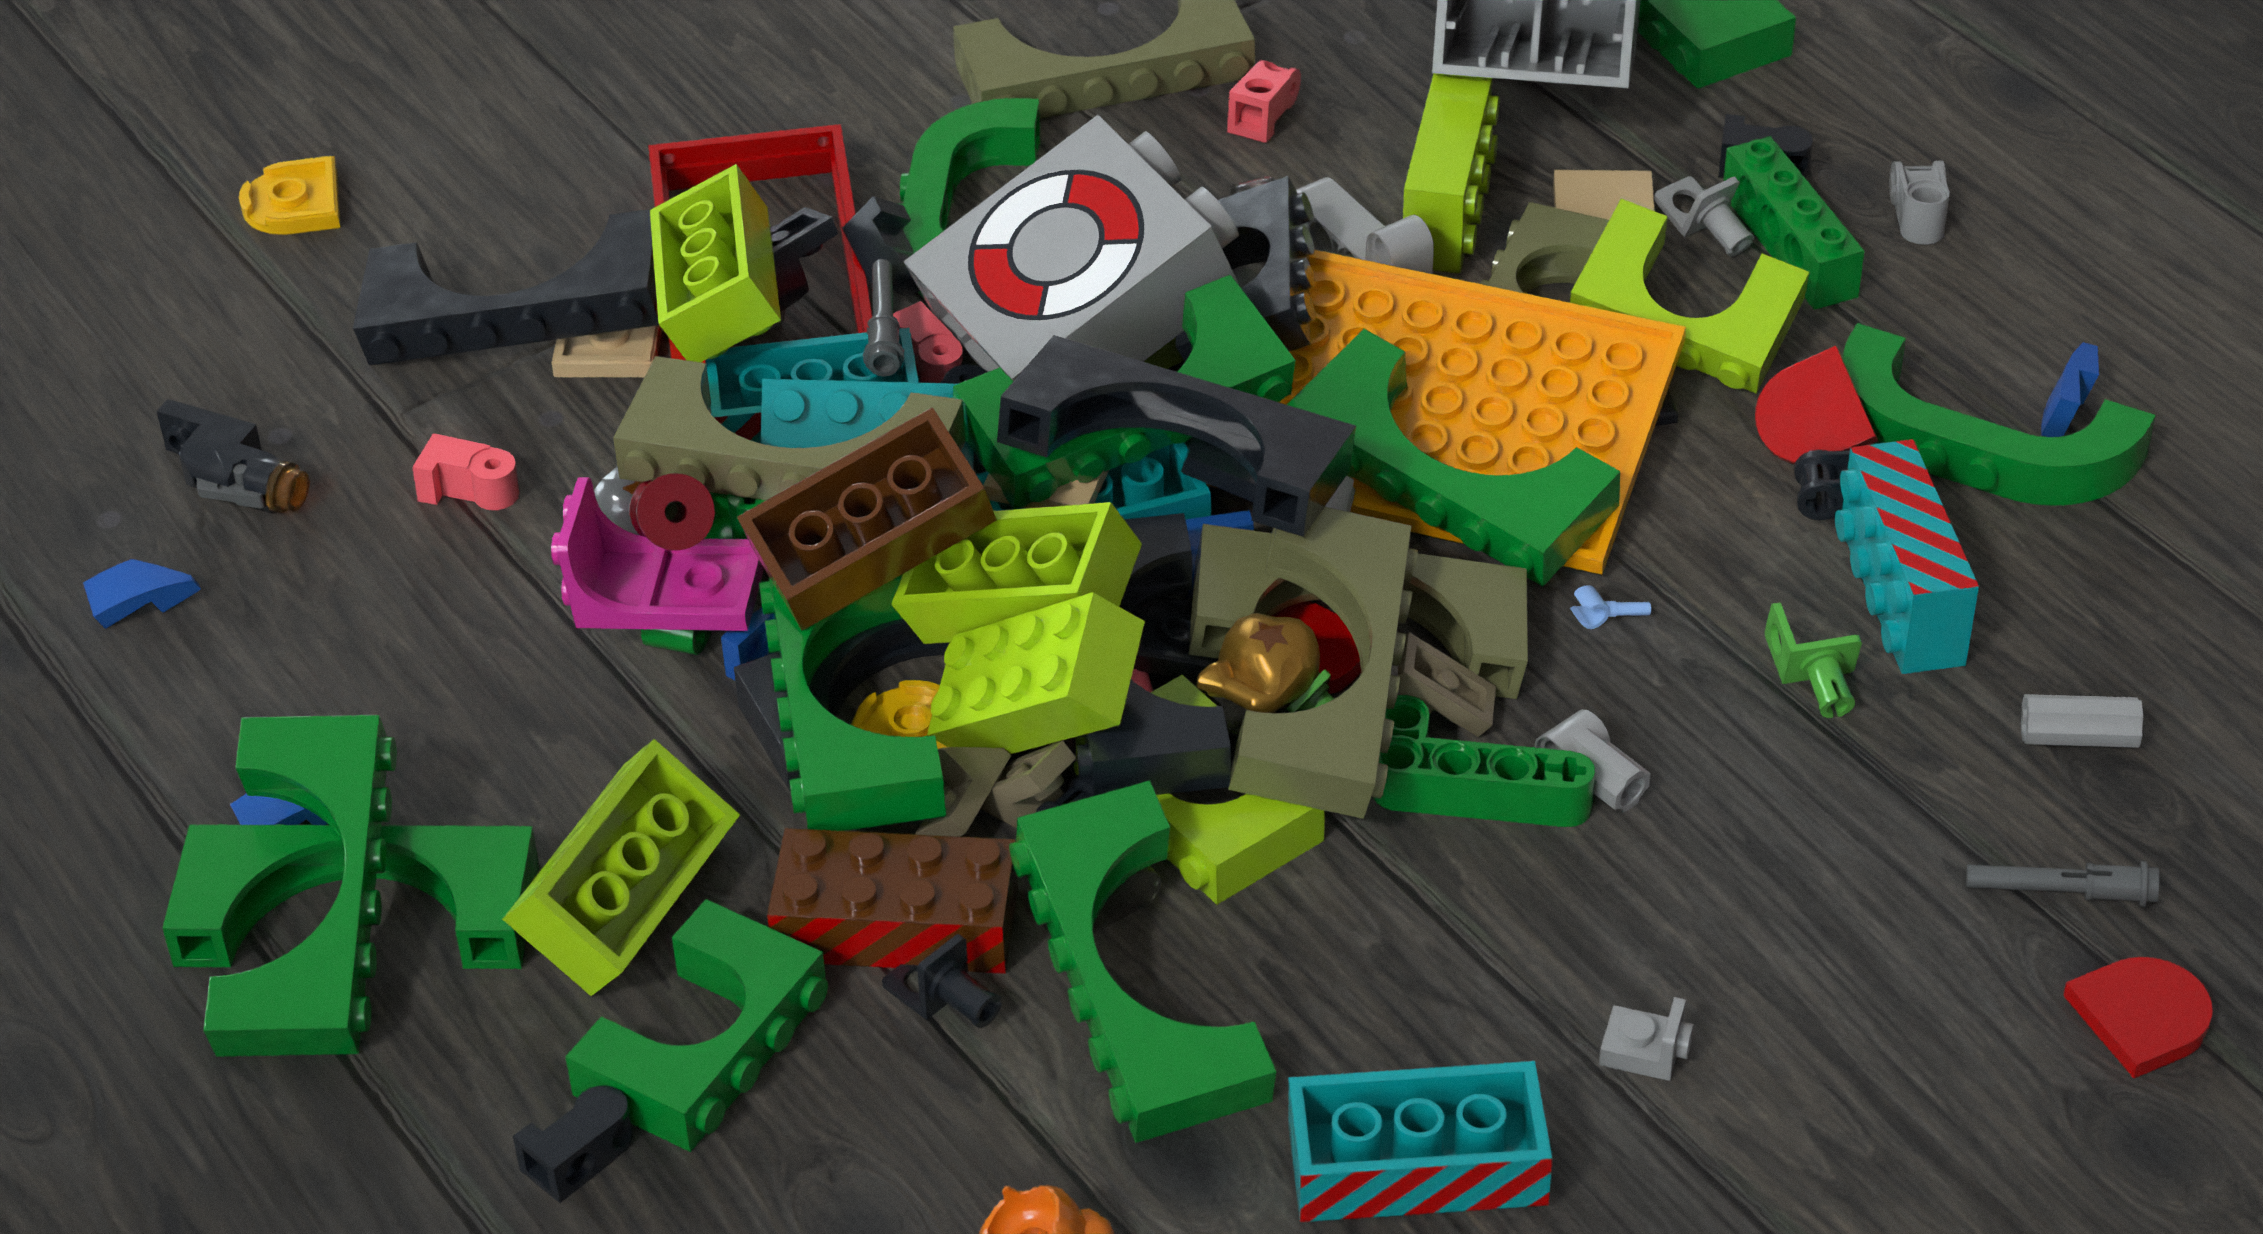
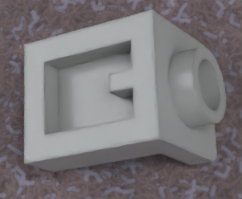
M1674 997L1669 1017L1613 1005L1600 1049L1599 1065L1670 1081L1676 1058L1687 1059L1691 1048L1694 1024L1684 1022L1687 1000Z

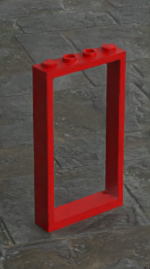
M841 124L648 145L655 207L670 200L669 190L692 188L735 164L738 165L749 182L831 173L856 332H867V327H869L867 323L872 318L866 276L842 230V227L855 215V208ZM669 338L671 358L686 360Z

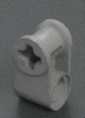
M1893 161L1889 178L1890 198L1892 205L1895 206L1901 235L1906 240L1916 244L1927 245L1940 241L1944 237L1950 194L1946 181L1944 162L1934 161L1932 166H1903L1901 161Z

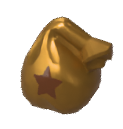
M1257 613L1239 618L1225 635L1219 653V660L1207 666L1197 676V688L1206 691L1209 696L1226 698L1248 711L1273 713L1279 709L1287 708L1292 702L1299 699L1318 677L1320 651L1313 629L1300 619L1290 617H1272Z

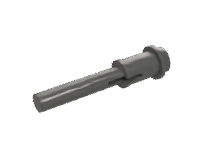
M879 259L872 266L873 317L867 323V326H869L867 327L868 344L863 351V361L866 367L874 374L890 376L903 365L905 359L904 349L899 344L900 323L893 316L892 264L888 260Z
M2140 861L2139 866L2086 863L2085 870L1967 864L1966 887L2084 893L2085 900L2138 901V907H2145L2146 902H2158L2159 867H2148L2147 861Z

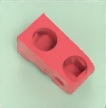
M1265 60L1259 61L1229 91L1227 133L1267 143L1274 135L1275 122L1296 101L1301 83L1300 70L1296 68H1281Z
M921 301L893 313V316L900 323V329L910 328L916 370L920 376V383H940L950 369L961 365L963 360L962 345L953 336V333Z
M433 433L412 467L418 502L437 505L442 496L473 501L483 509L497 511L513 505L519 497L514 456L508 451L490 447L487 444Z

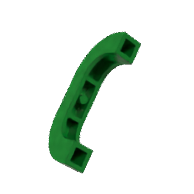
M1003 98L970 104L941 117L922 134L915 146L909 173L901 174L900 200L903 203H897L904 205L911 219L903 228V231L914 251L913 253L917 252L948 228L955 189L967 175L986 167L998 165L1030 166L1037 161L1041 140L1039 99ZM921 291L917 292L922 298H924Z
M1857 323L1845 344L1843 360L1877 436L1878 442L1873 444L1913 439L1929 474L2018 502L2052 506L2073 505L2100 499L2119 490L2137 474L2148 455L2155 414L2105 399L2094 420L2083 430L2061 437L2035 436L1919 400L1904 391L1897 382L1901 377L1905 337Z

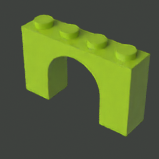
M1621 198L1571 291L1570 303L1686 327L1685 343L1677 362L1678 367L1686 370L1696 369L1718 378L1721 383L1730 388H1743L1757 394L1805 299L1809 271L1762 253L1741 295L1729 308L1716 315L1703 318H1689L1673 314L1662 308L1652 299L1644 284L1664 245L1668 216Z
M1183 675L1151 692L1158 697L1180 704L1204 707L1217 706ZM1075 738L1076 746L1085 744L1084 738ZM1076 749V761L1074 762V770H1075L1076 776L1079 774L1078 762H1077V749ZM1170 794L1156 795L1170 826L1167 859L1180 870L1184 880L1190 887L1196 890L1200 889L1216 905L1324 841L1325 810L1251 794H1245L1229 802L1210 805L1186 802Z

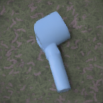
M1590 585L1582 586L1575 590L1574 596L1581 606H1572L1570 608L1578 621L1587 629L1601 626L1608 617L1649 616L1651 614L1650 602L1604 601L1597 590Z

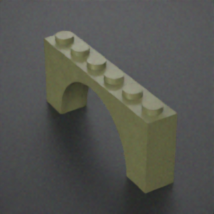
M1178 0V15L1171 26L1160 36L1135 49L1095 57L1064 56L1033 48L1011 35L1001 24L999 18L953 26L955 65L972 104L1003 98L1039 99L1040 118L1238 81L1255 66V38L1235 0Z
M655 356L613 437L619 479L644 482L654 480L665 474L679 473L697 479L709 492L768 500L931 407L934 408L961 451L966 441L962 399L911 392L903 406L890 419L872 431L848 441L810 448H786L757 443L726 429L709 412L711 397L706 363Z
M1324 507L1304 537L1273 528L1265 574L1282 578L1308 590L1325 602L1340 617L1357 646L1361 664V675L1343 694L1328 703L1312 709L1292 713H1260L1246 710L1235 747L1228 790L1362 819L1365 817L1371 797L1381 799L1387 778L1388 765L1378 763L1380 753L1387 754L1394 728V720L1386 719L1385 712L1386 709H1394L1400 684V676L1391 675L1392 665L1399 667L1406 640V634L1397 632L1398 623L1405 624L1412 597V591L1403 590L1404 581L1411 582L1418 550L1408 548L1411 525Z
M1203 524L1194 571L1189 643L1190 655L1219 658L1225 635L1239 618L1257 613L1272 616L1289 606L1320 599L1308 590L1290 581L1265 574L1272 533ZM1417 553L1411 582L1404 581L1403 590L1412 591L1407 617L1431 632L1448 650L1453 660L1495 685L1496 697L1517 699L1528 662L1527 569Z

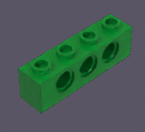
M1770 136L1728 147L1726 151L1724 181L1731 177H1736L1740 182L1731 200V206L1771 257L1809 271L1805 299L1813 310L1858 298L1864 249Z

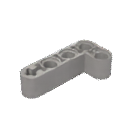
M1324 177L1296 189L1298 194L1304 192L1307 195L1313 210L1314 219L1308 222V230L1313 240L1314 250L1433 274V239L1426 223L1417 215H1410L1384 226L1329 177Z

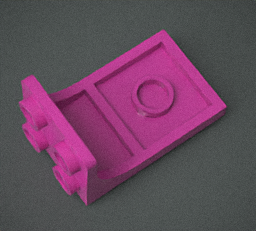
M577 478L573 494L567 495L564 499V522L561 532L554 533L551 543L552 561L554 565H560L563 575L561 587L562 600L565 606H571L576 628L748 631L759 589V582H761L764 570L748 539H703L697 545L679 551L660 548L646 537L628 532L607 518L597 503L591 478Z

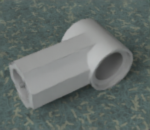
M1579 710L1538 737L1535 741V748L1574 751L1587 756L1595 767L1594 794L1614 810L1620 809L1624 813L1638 804L1640 797L1649 787L1651 773L1613 745L1602 721L1588 710Z

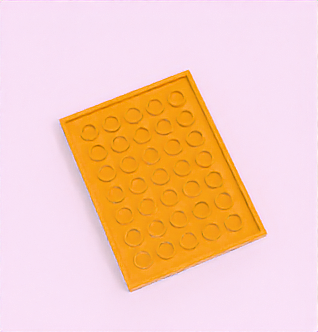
M1314 250V254L1309 255V264L1315 279V287L1309 290L1316 314V320L1310 323L1311 345L1289 351L1296 360L1291 395L1286 396L1279 403L1287 405L1363 329L1368 330L1405 351L1406 387L1395 400L1391 414L1403 435L1414 446L1431 458L1467 472L1485 475H1514L1547 467L1578 447L1620 471L1619 506L1563 565L1602 575L1685 343L1686 327ZM1352 477L1354 480L1353 487L1356 491L1350 512L1411 525V532L1463 543L1461 539L1439 526L1428 525L1418 514L1399 503L1385 500L1376 490ZM1206 483V485L1209 486V487L1217 488V487H1215V486H1212V485Z

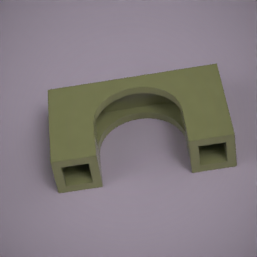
M1529 202L1521 219H1514L1512 221L1505 250H1497L1492 264L1490 280L1483 279L1480 284L1520 293H1526L1535 287L1550 283L1575 284L1609 220Z

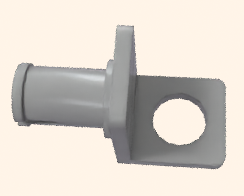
M1688 176L1656 191L1653 197L1657 205L1668 216L1684 238L1707 227L1726 250L1725 252L1729 257L1737 256L1745 251L1755 238L1730 209L1731 200L1740 183L1736 177H1731L1703 190L1693 177ZM1687 194L1695 199L1689 213L1679 211L1673 204L1674 196Z

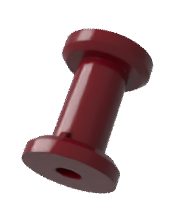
M670 473L659 476L654 480L641 482L630 500L629 515L636 533L646 537L654 545L663 549L679 551L697 545L707 536L714 521V503L709 491L700 481L685 474ZM670 502H675L678 512L676 517L669 521L665 516V508Z

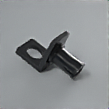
M960 934L955 935L922 960L919 965L900 964L882 979L884 989L926 1020L949 1004L968 1018L974 1026L984 1028L996 1018L1002 1006L1000 1002L1001 997L998 994L991 992L968 975L967 941ZM916 971L918 972L919 993L908 990L904 985L908 975Z

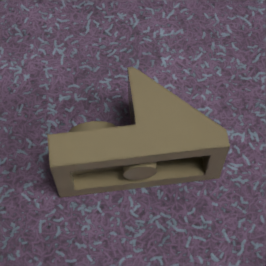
M1408 632L1406 634L1402 659L1398 667L1397 676H1400V695L1417 697L1427 705L1429 714L1435 710L1450 722L1461 726L1475 736L1479 737L1493 723L1496 686Z
M1062 740L1007 762L980 809L1017 828L1018 817L1036 813V809L1045 801L1054 802L1064 794L1059 788L1065 781L1061 773L1076 757Z
M943 747L938 749L943 774L946 816L924 819L915 835L959 837L965 834L1011 757L1004 748Z

